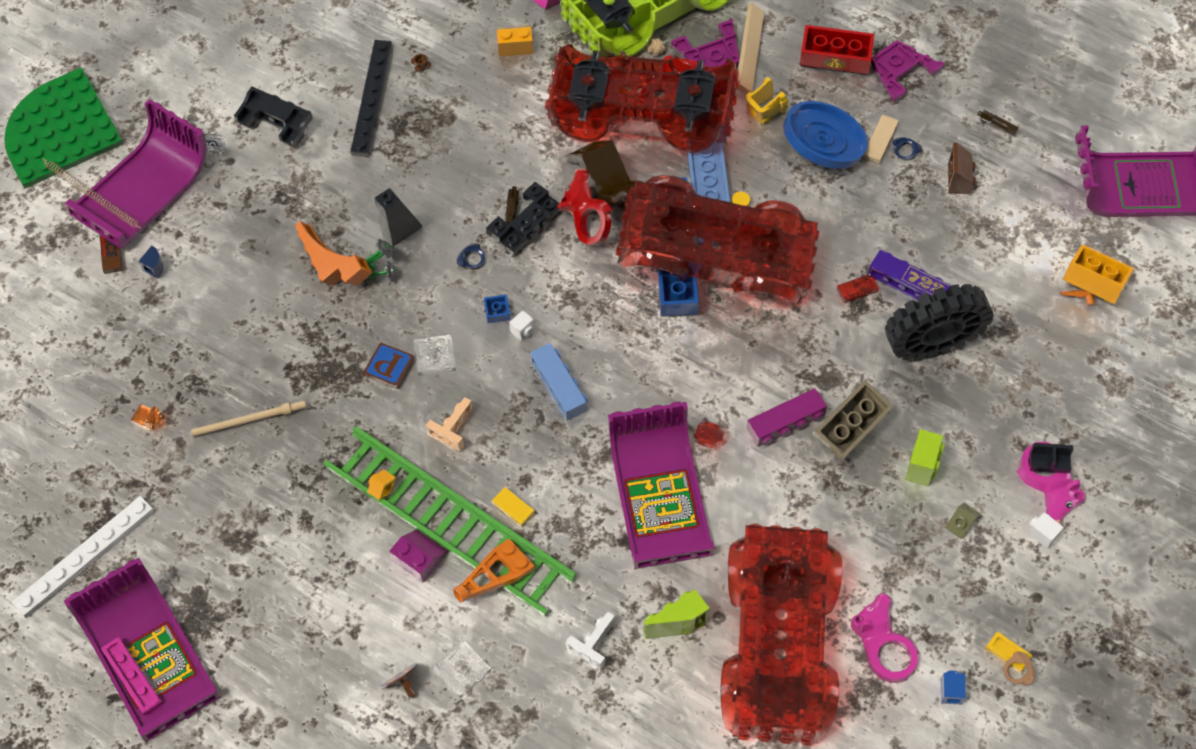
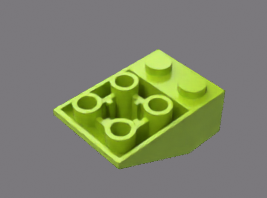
M696 589L691 592L686 591L679 597V600L674 603H667L662 608V611L657 614L652 613L645 619L643 637L651 639L692 634L708 623L710 608Z

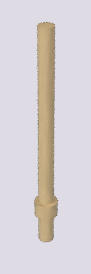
M305 400L292 404L289 402L284 403L277 408L191 429L192 437L280 414H292V411L307 408Z

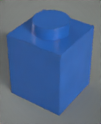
M954 670L943 673L940 679L941 704L962 705L966 699L965 674H960Z

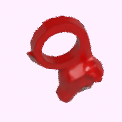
M585 168L575 170L573 181L565 188L564 197L561 199V203L557 205V208L560 211L572 214L575 230L581 242L586 245L599 246L608 239L607 237L611 230L612 220L610 212L612 209L606 201L592 199L588 184L589 174ZM596 210L600 216L601 223L598 233L591 237L587 232L586 222L588 215Z

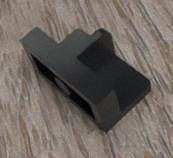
M1033 443L1029 452L1030 471L1070 474L1071 454L1074 446Z

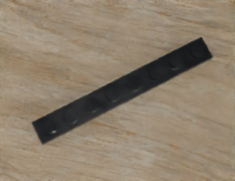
M374 40L350 151L351 156L369 157L392 49V41Z

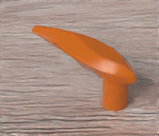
M1084 289L1060 292V294L1066 296L1086 298L1088 306L1095 305L1094 294L1088 293Z

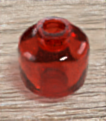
M703 421L701 424H698L694 439H697L698 445L715 448L717 443L721 444L724 433L720 432L721 426L719 424Z

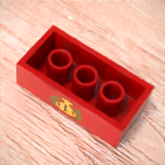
M805 25L799 65L869 74L875 34Z

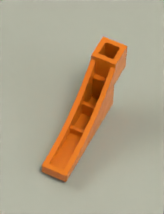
M301 221L295 225L298 231L297 235L303 241L304 249L309 254L311 263L318 272V278L323 283L334 286L342 279L346 284L357 287L372 274L366 259L355 254L353 256L339 255L321 241L311 225Z

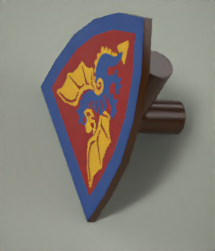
M417 663L397 674L380 687L385 688L399 681L409 698L416 695V692L411 686V681L407 680L406 676L416 669Z

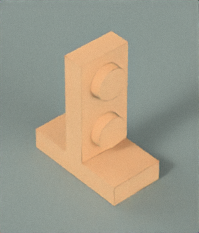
M465 397L462 402H458L454 408V413L451 417L446 418L443 426L429 420L426 424L428 435L460 452L464 447L463 438L455 433L473 410L471 400Z

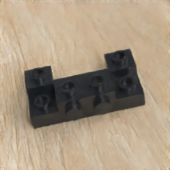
M253 86L247 91L242 105L234 114L235 121L248 128H251L257 119H261L283 129L278 135L280 142L296 148L305 136L303 131L313 119L310 111Z
M534 182L523 192V199L530 203V205L510 224L498 216L486 227L487 235L498 242L512 257L518 255L530 242L535 241L538 234L546 230L550 223L562 212L557 208L559 202L549 196V191L537 182Z

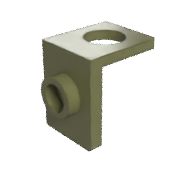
M964 502L957 508L945 528L962 539L974 520L981 513Z

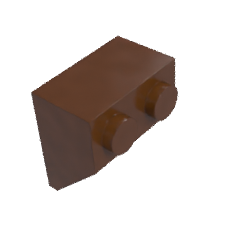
M953 142L948 160V193L970 194L972 187L975 188L976 177H973L976 164L972 162V154L955 142Z

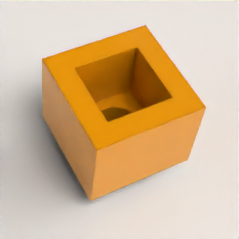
M384 469L377 474H373L369 479L367 492L380 501L392 492L396 477Z

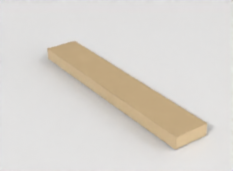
M754 3L749 4L747 9L736 87L745 94L752 93L764 17V11Z

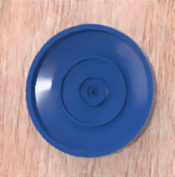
M819 101L798 103L789 110L784 121L783 129L790 145L800 155L815 164L834 169L849 168L856 165L862 159L867 149V136L861 125L847 112L831 104Z

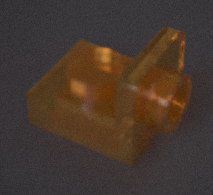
M139 405L130 421L134 425L153 431L155 426L159 425L162 415L156 406H153L151 409Z

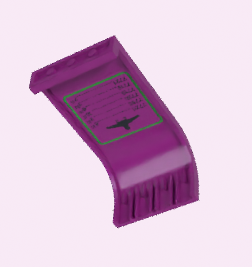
M1084 125L1080 127L1079 132L1075 135V143L1077 144L1086 204L1092 212L1106 217L1196 216V146L1192 152L1100 153L1090 150L1092 144L1090 142L1091 137L1086 136L1089 126Z

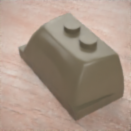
M864 380L811 435L841 461L882 420L893 406L873 386Z

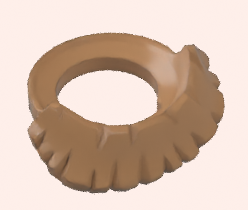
M1014 652L1013 656L1005 662L1003 672L1006 679L1011 683L1028 686L1034 682L1035 671L1033 670L1034 667L1032 662H1030V658L1024 652ZM1011 663L1025 664L1027 673L1020 679L1011 678L1008 674V667Z

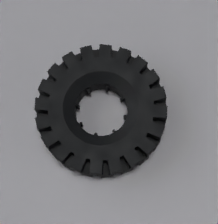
M959 284L950 285L946 291L944 287L934 289L931 296L926 292L918 296L920 300L918 302L910 300L904 304L905 308H899L893 313L894 317H889L884 330L896 357H902V360L907 361L910 359L919 361L925 356L927 359L934 358L938 352H941L942 355L951 352L952 347L959 349L965 346L964 341L972 342L978 338V334L984 333L988 329L987 325H991L994 315L983 289L981 290L976 285L972 287L971 284H963L961 287Z

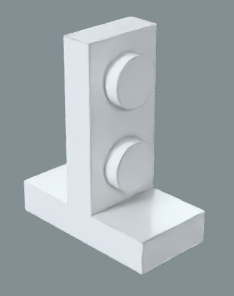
M607 612L604 617L600 616L595 624L596 628L593 633L589 632L583 641L585 644L570 635L566 641V649L601 671L605 665V657L595 650L614 625L615 616L610 612Z

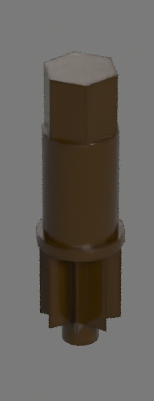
M983 110V112L979 111L977 114L980 117L979 120L1014 136L1019 129L1018 126L986 110Z
M512 186V189H509L506 200L505 221L508 224L516 218L517 206L519 204L520 190H517L516 186Z

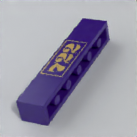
M879 250L870 264L867 275L917 301H920L918 296L926 292L931 296L934 289L944 287L946 291L950 286L941 278L934 277L923 269H918L907 261L900 260L891 253Z

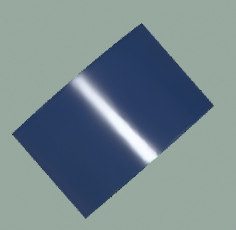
M151 245L138 262L143 272L158 279L163 271V262L158 250Z

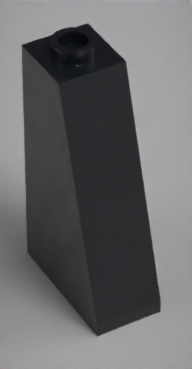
M390 188L374 197L382 234L392 246L423 227Z

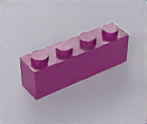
M816 388L748 419L746 429L757 447L768 445L780 436L785 437L797 428L802 429L812 421L821 420L826 414L827 405Z

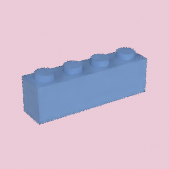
M551 343L530 352L531 363L566 421L586 412L588 399L584 392L581 393L579 391V384L575 377L571 378L569 367L566 363H562L558 349H554Z

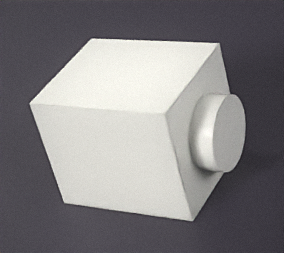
M1044 512L1040 517L1036 515L1029 523L1031 528L1028 534L1048 548L1057 539L1064 527Z

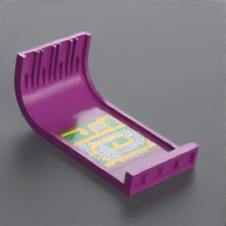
M673 402L670 405L664 406L654 405L646 409L635 408L631 411H617L608 415V431L613 466L634 570L714 556V544L710 538L691 454L687 425V402Z
M140 558L128 561L125 566L109 572L106 577L99 581L91 582L85 589L72 593L64 600L66 607L75 617L97 653L133 719L140 736L145 742L150 741L221 698ZM118 636L162 701L161 705L145 716L101 650L103 646Z

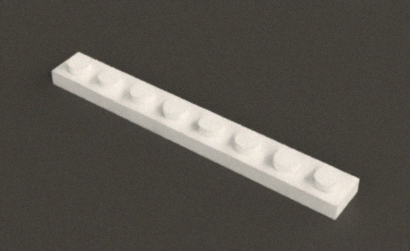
M139 496L13 600L14 606L25 618L30 616L149 517L154 510Z

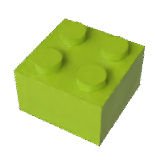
M922 429L919 430L905 480L927 487L930 480L934 481L945 446L944 443H941L943 435Z

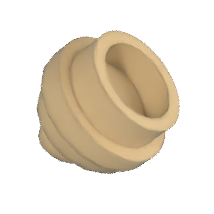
M660 39L650 40L648 52L651 55L658 56L666 51V47Z

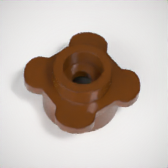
M417 54L411 59V64H414L415 70L418 72L431 66L427 56L424 54Z

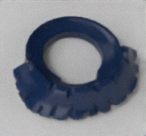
M900 137L892 141L895 155L902 160H910L915 157L916 153L922 150V146L910 138ZM904 143L912 145L913 150L912 154L906 157L901 156L898 152V148Z
M471 243L459 253L456 262L461 267L477 269L483 265L485 254L480 249V244ZM468 252L477 253L480 255L481 261L477 265H471L467 262L465 255Z

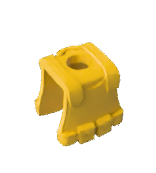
M769 77L764 79L763 84L754 92H749L746 95L748 112L761 125L770 122L771 118L777 114L785 113L789 107L788 98L783 92H780L763 108L759 106L773 97V82Z

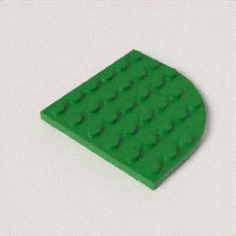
M82 67L40 85L25 96L12 112L7 122L4 137L6 153L24 189L56 175L55 172L45 167L50 161L59 166L55 171L58 168H62L61 172H63V169L65 171L123 145L121 137Z

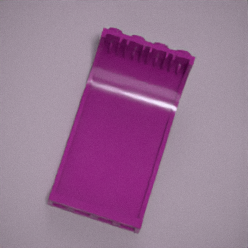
M150 99L144 103L148 115L147 130L136 149L91 188L93 191L90 194L87 191L88 194H84L76 202L71 199L65 202L70 216L120 249H123L194 183L206 159L207 146L204 132L200 128L192 126L187 120L179 118L173 111L163 108L160 103H155ZM97 195H101V197H103L100 200H98L99 202L104 198L108 200L104 204H107V209L101 206L96 201H94L96 200L94 198H96ZM112 204L121 209L119 217L111 213L110 208ZM122 210V217L128 214L129 217L127 218V220H129L131 216V219L129 221L131 222L133 217V219L138 221L137 226L131 227V223L127 224L126 222L121 220L120 215L122 214Z

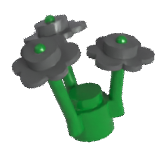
M378 239L376 246L379 250L366 259L372 271L369 279L387 274L390 282H394L396 269L389 261L385 265L386 270L375 272L377 269L375 261L384 255L388 258L392 257L393 260L395 259L392 255L395 253L394 247L387 241Z

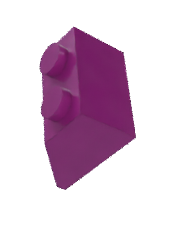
M417 529L403 535L389 551L391 560L422 583L448 553L447 550Z

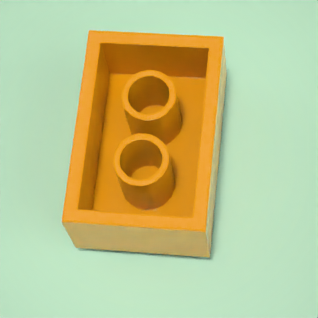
M1082 244L1070 262L1062 280L1115 304L1134 268Z

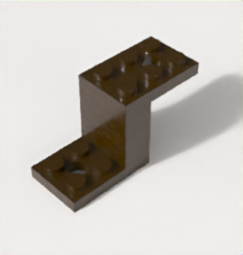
M613 140L594 141L565 155L567 162L579 163L581 169L585 168L589 174L588 184L595 199L618 205L624 202L626 197L636 196L641 193V189L645 188L643 181L630 180Z

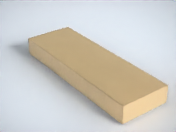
M885 115L881 116L863 155L864 159L880 164L899 120Z

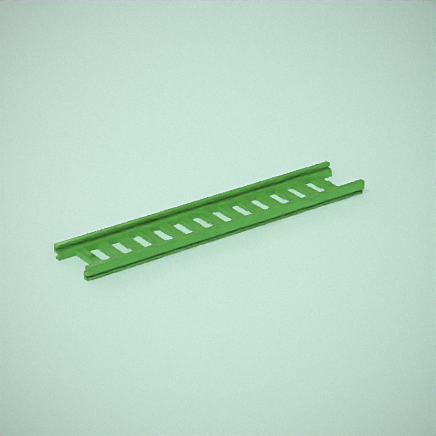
M357 426L353 428L352 435L363 444L342 469L325 460L323 463L324 467L474 569L479 565L478 562L473 560L474 556L494 532L503 537L495 547L510 539L524 555L527 553L535 558L532 562L535 567L534 571L517 581L514 586L509 584L502 588L544 617L549 614V611L537 602L557 576L560 575L570 583H573L575 580V572ZM370 449L377 452L378 455L357 479L349 475ZM387 459L393 463L387 472L395 477L402 469L408 473V476L387 500L382 498L379 501L367 492L368 487L364 484L384 460ZM417 479L424 485L401 511L394 505ZM431 490L438 493V498L418 521L410 517ZM447 500L455 506L435 531L432 532L425 526ZM465 511L471 517L448 543L441 538L460 513ZM480 521L487 527L467 552L463 553L457 547L477 522ZM544 564L551 569L533 594L530 597L526 596L521 592L540 566ZM504 566L498 575H494L500 577L508 574L509 570Z

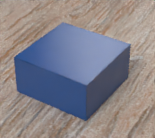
M507 294L484 298L487 323L511 320Z

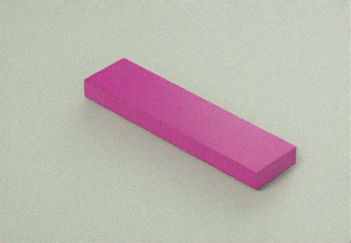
M119 636L101 648L144 716L162 704V701Z

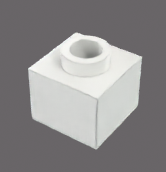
M523 310L509 322L510 332L520 340L525 336L531 335L534 330L533 318Z

